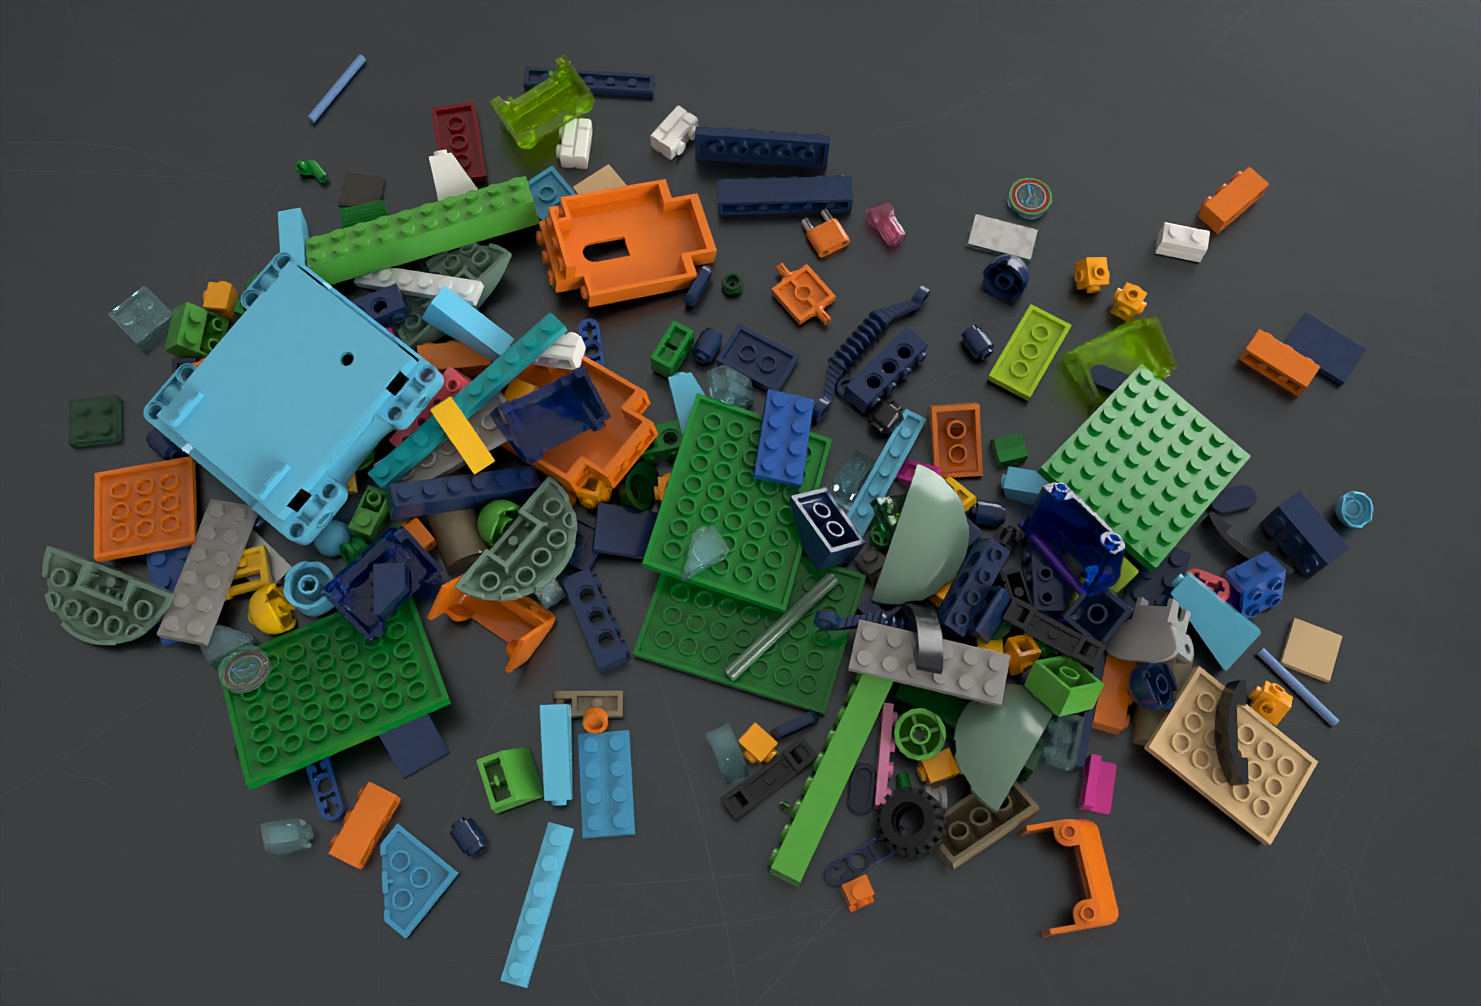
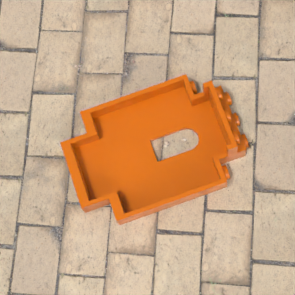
M666 179L560 197V207H549L548 217H545V221L539 222V231L535 232L537 244L542 245L543 251H541L543 264L548 265L549 271H547L549 284L554 285L556 293L580 288L581 297L583 300H587L588 307L691 288L697 278L694 266L714 263L717 252L698 193L672 198ZM624 239L629 256L591 262L584 257L583 250L592 244Z
M583 356L581 359L582 362L578 371L538 366L531 363L515 378L547 392L545 396L554 398L576 413L561 428L538 413L536 414L528 411L527 414L521 413L513 409L514 404L508 402L523 426L524 431L500 446L528 464L535 465L536 469L576 494L591 475L614 489L658 436L654 423L642 416L651 404L646 391L586 356ZM510 382L503 389L500 390L503 396L505 395Z

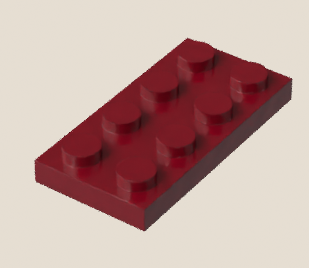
M475 101L431 108L437 151L447 150V153H452L473 183L487 181Z

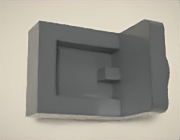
M873 546L857 556L854 561L856 566L869 577L871 585L875 589L886 557Z

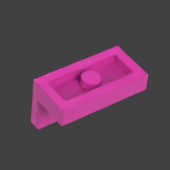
M1091 754L1085 759L1078 808L1108 815L1111 811L1117 766L1113 763L1101 761L1102 756Z

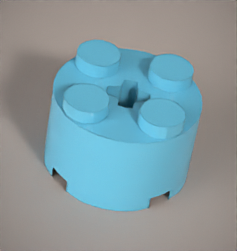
M300 562L287 572L284 579L283 593L286 599L297 611L312 618H317L331 611L342 595L340 584L336 577L321 562Z

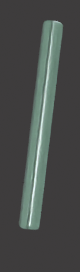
M828 573L725 669L724 673L732 681L737 679L837 585V578L832 573Z

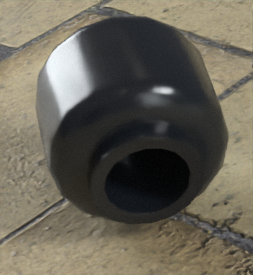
M882 400L869 414V425L882 436L884 434L891 435L904 421L903 414L901 413L903 408L894 400L891 402Z

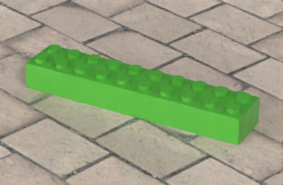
M526 176L515 177L503 183L491 184L479 190H471L465 194L447 197L434 203H426L417 208L402 210L393 215L381 216L369 222H361L355 226L336 229L331 233L320 236H313L305 240L307 266L329 285L537 225L540 221Z
M857 673L855 681L858 682V685L852 683L844 701L848 706L847 708L841 706L834 722L837 729L836 731L831 729L825 740L823 748L827 750L825 754L820 752L814 763L812 771L816 772L815 776H808L801 792L805 797L803 801L797 799L790 818L794 820L791 825L786 823L780 835L781 848L775 847L767 864L771 867L769 874L798 888L893 681Z

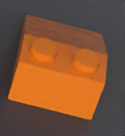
M963 403L928 406L933 466L941 469L940 476L942 478H947L948 476L952 478L983 476L980 404Z

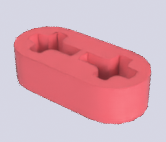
M1200 569L1189 570L1196 578L1199 577L1200 581L1213 592V588L1218 589L1222 586L1224 592L1219 591L1217 595L1226 601L1230 597V586L1224 578Z

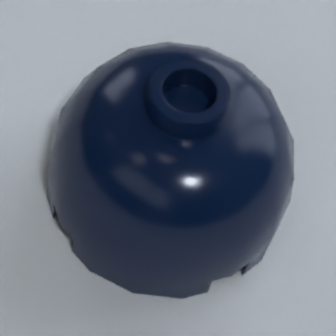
M1012 254L995 257L983 270L984 287L989 294L999 300L1001 297L1008 299V301L1019 299L1029 284L1030 274L1027 265L1022 259Z
M1160 662L1138 664L1131 671L1128 680V693L1133 701L1140 708L1151 712L1173 708L1176 698L1173 699V691H1177V683L1170 667Z

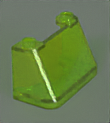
M565 54L555 60L557 63L556 70L554 72L552 69L548 71L550 78L516 100L509 96L507 98L508 101H502L498 96L490 101L498 120L521 149L533 148L537 142L593 108L595 99L592 92Z
M1158 316L1141 317L1128 321L1061 356L1065 366L1091 405L1098 408L1112 393L1096 388L1090 374L1093 366L1102 364L1131 375L1143 364L1159 379L1171 375L1170 371L1178 367Z

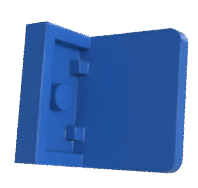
M1265 551L1226 571L1225 579L1241 594L1238 612L1246 618H1253L1261 611L1277 606L1282 600L1286 569Z

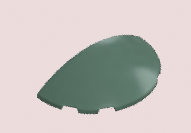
M475 242L462 246L452 252L438 253L429 259L426 264L431 274L481 281L484 285L477 305L472 306L477 310L500 281L512 255L509 251L498 245L490 243L489 246H480ZM405 295L412 316L399 323L400 329L397 331L402 342L414 350L417 349L418 345L432 343L447 335L422 319L423 314L433 299Z
M917 464L871 601L888 605H902L905 602L921 601L929 598L954 578L966 556L969 542V525L965 508L957 493L945 479L922 465Z
M550 476L546 478L518 511L519 517L490 551L485 549L455 584V589L480 600L510 601L541 590L562 572L575 548L577 519L568 494L557 481Z
M47 546L42 564V577L47 579L48 592L44 595L50 611L56 612L62 621L60 625L68 633L84 642L96 645H115L139 638L162 619L175 596L169 590L119 568L52 546Z
M1005 684L1002 705L1000 707L971 700L962 711L954 730L953 740H956L955 762L960 775H965L971 785V793L995 814L1053 715L1049 707L1041 700L1035 698L1032 692L1022 684Z

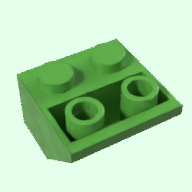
M185 302L173 309L164 352L180 358H197L200 361L206 358L227 334L230 319Z
M530 747L504 750L476 760L491 809L496 814L544 797V790Z

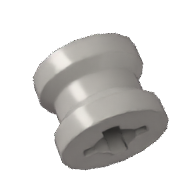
M924 785L923 791L932 795L946 811V786L939 785L937 788H932L930 785Z

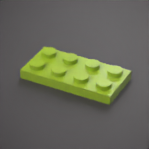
M1030 304L987 380L1029 401L1072 325Z

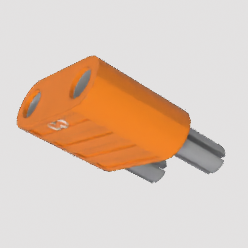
M827 209L821 211V215L826 221L825 223L813 227L808 218L801 221L807 231L806 236L819 257H824L839 250L850 242L839 221L833 218Z

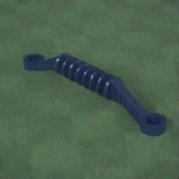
M922 285L915 292L911 300L871 311L869 318H865L863 324L857 327L858 331H853L852 337L846 339V344H841V350L834 352L835 357L831 356L828 359L824 397L813 407L812 418L815 421H819L829 410L836 382L848 372L847 368L853 367V361L857 362L860 359L859 355H863L865 349L870 348V342H875L877 340L876 336H880L882 330H886L894 318L919 309L928 299L931 293L930 289Z
M818 610L813 621L816 627L826 631L857 629L860 619L913 632L911 622H908L904 627V619L899 618L895 624V615L893 614L885 620L886 612L882 610L848 618H840L836 613L828 610ZM945 635L943 637L945 640L953 641L951 636Z

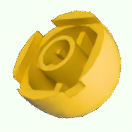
M272 583L257 590L250 598L248 605V619L250 623L261 632L273 635L294 628L297 622V618L292 619L290 611L296 609L286 599L283 593L284 587H276L278 583Z

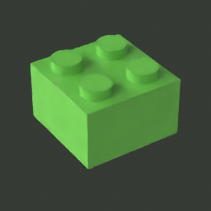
M1062 655L1035 661L1024 686L1032 692L1035 698L1048 706L1052 713L1060 717L1093 709L1104 683L1080 663Z

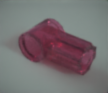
M888 200L866 210V216L870 225L873 228H878L889 246L894 247L906 238V233L895 218L894 208Z

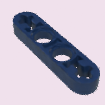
M903 821L899 823V827L902 830H908L909 833L906 837L915 835V831L909 823ZM881 833L830 863L824 872L825 881L832 887H839L896 853V851L888 847L887 852L883 855H879L874 851V842L882 840L880 838ZM854 854H862L865 857L866 864L863 868H855L852 865L851 857ZM846 860L847 867L853 874L849 875L847 870L840 876L841 881L838 882L836 878L831 880L829 877L832 873L831 868L834 867L836 870H840L845 866L842 861Z

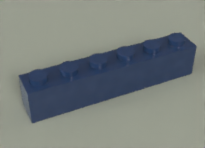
M836 175L834 177L793 176L790 178L769 177L762 179L749 177L746 179L725 178L717 180L718 215L821 212L824 209H827L829 212L851 211L853 204L852 177Z
M534 465L480 472L475 475L472 473L390 484L386 501L391 520L485 507L497 499H505L514 503L528 501L540 487V482Z

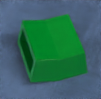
M1022 433L990 440L998 468L1025 462L1029 456Z

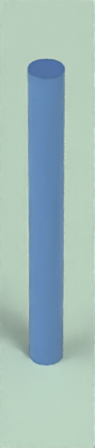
M359 54L307 116L311 123H315L363 65L366 59Z
M1264 647L1256 654L1331 727H1334L1340 721Z

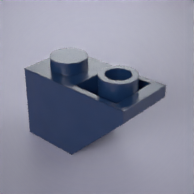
M404 562L373 564V571H370L369 574L370 586H374V596L370 597L371 612L374 611L375 616L384 618L409 592V566Z

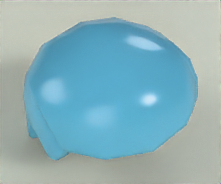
M1356 491L1344 494L1338 499L1335 507L1337 519L1345 526L1362 528L1372 520L1373 504L1371 499L1364 493Z
M331 520L314 539V545L320 554L328 557L341 555L339 550L340 544L344 542L349 543L353 538L348 529V524Z

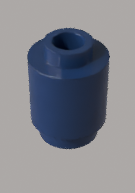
M972 325L961 334L962 342L975 359L981 358L984 360L993 353L994 344L981 327L978 328L977 325Z
M710 327L702 331L691 349L693 358L700 363L711 362L722 344L721 333Z
M157 428L151 430L146 437L148 446L164 460L177 459L183 453L182 449Z
M977 499V503L969 510V517L973 518V523L1003 525L1006 517V506L1001 505L1000 502Z
M462 817L452 824L453 830L450 832V835L463 854H467L469 858L476 856L487 847L485 836L472 818L465 819V817Z

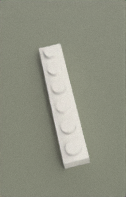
M392 267L354 279L357 287L380 290L396 283L404 295L434 299L441 289L446 286L472 306L477 305L484 288L481 281Z

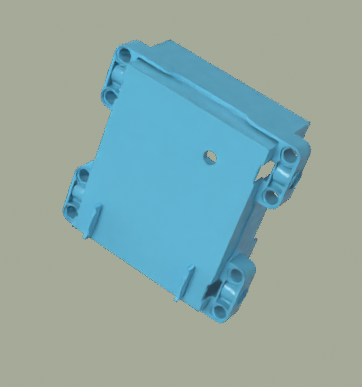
M280 252L274 256L243 292L241 304L247 309L246 312L198 367L191 363L182 364L148 402L143 414L148 422L238 495L286 538L300 545H308L332 520L348 499L347 490L350 488L348 481L387 433L392 430H403L411 425L442 388L444 378L432 364L381 326L288 252ZM347 354L354 357L353 362L348 366H344L342 362L343 357ZM401 371L409 380L394 396L386 387ZM302 488L312 496L297 512L287 505Z

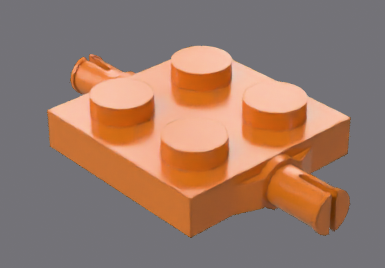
M783 263L776 267L775 270L783 279L779 284L771 288V293L794 320L801 325L809 318L817 316L824 325L829 323L832 318L824 309L835 301L836 296L809 265L806 264L799 270L792 272Z

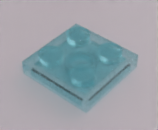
M145 285L108 313L109 317L139 348L167 327L172 318V312Z

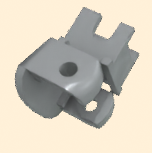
M1138 597L1132 620H1127L1123 623L1105 648L1110 655L1124 661L1158 663L1168 661L1176 656L1175 663L1190 664L1194 656V649L1190 636L1186 634L1191 612L1187 609H1182L1180 618H1177L1180 603L1175 599L1169 598L1166 607L1148 606L1149 602L1143 597Z

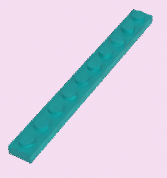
M551 312L452 398L467 420L568 331L566 326ZM434 415L368 472V475L384 492L388 491L390 484L397 483L448 437Z

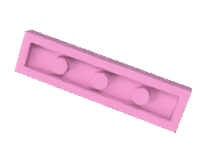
M883 703L880 714L876 762L877 776L873 809L880 810L878 808L879 804H885L887 801L884 797L887 794L891 796V788H887L888 778H892L893 762H889L890 752L895 750L894 737H891L892 727L896 725L898 714L893 712L894 704Z

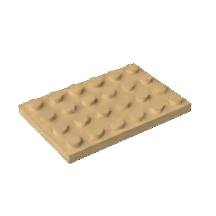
M1200 666L1194 667L1175 697L1176 701L1173 708L1167 710L1144 749L1261 843L1271 845L1318 761L1246 704V706L1237 708L1238 757L1248 758L1249 784L1230 786L1221 769L1215 745L1216 710L1225 686Z

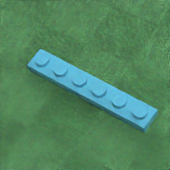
M905 409L903 413L904 421L891 434L847 514V517L862 537L865 535L926 423V418L908 409Z
M548 822L500 981L528 988L574 833L573 828Z

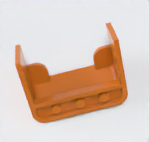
M464 574L442 585L427 618L433 620L444 613L450 619L457 622L472 618L508 643L505 648V652L510 659L505 669L507 673H510L530 658L556 620L555 615L527 595L510 601L480 600L463 594L455 589L454 586Z
M1063 819L1027 825L1018 831L1019 836L1053 831L1054 837L1059 844L1066 847L1074 846L1086 900L1079 901L1073 908L1075 925L1041 931L1042 937L1104 927L1113 924L1117 920L1119 912L1099 829L1093 821L1088 819Z

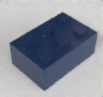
M1301 491L1277 506L1261 522L1264 525L1265 531L1276 539L1280 544L1281 550L1292 558L1298 570L1309 579L1350 549Z

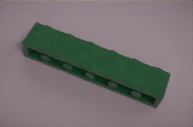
M906 684L900 685L891 704H894V709L903 714L911 709L924 708L938 715L945 726L946 738L955 743L956 740H953L954 730L962 711L968 704L966 701L959 700L952 695ZM1037 742L1018 778L1025 782L1035 770L1045 748Z

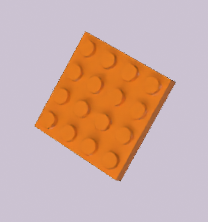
M191 456L95 473L94 559L97 562L191 546L196 542V462Z

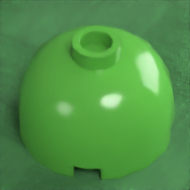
M505 499L494 500L483 507L477 521V530L481 538L493 547L519 517L518 511L522 507Z
M924 708L911 709L902 714L896 722L893 732L894 741L899 751L907 758L917 761L928 760L937 755L946 739L945 726L940 717Z

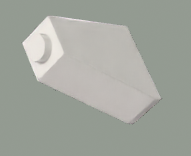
M447 150L433 152L434 156L429 157L438 201L444 200L447 197L465 194L471 190H478L452 153H447Z

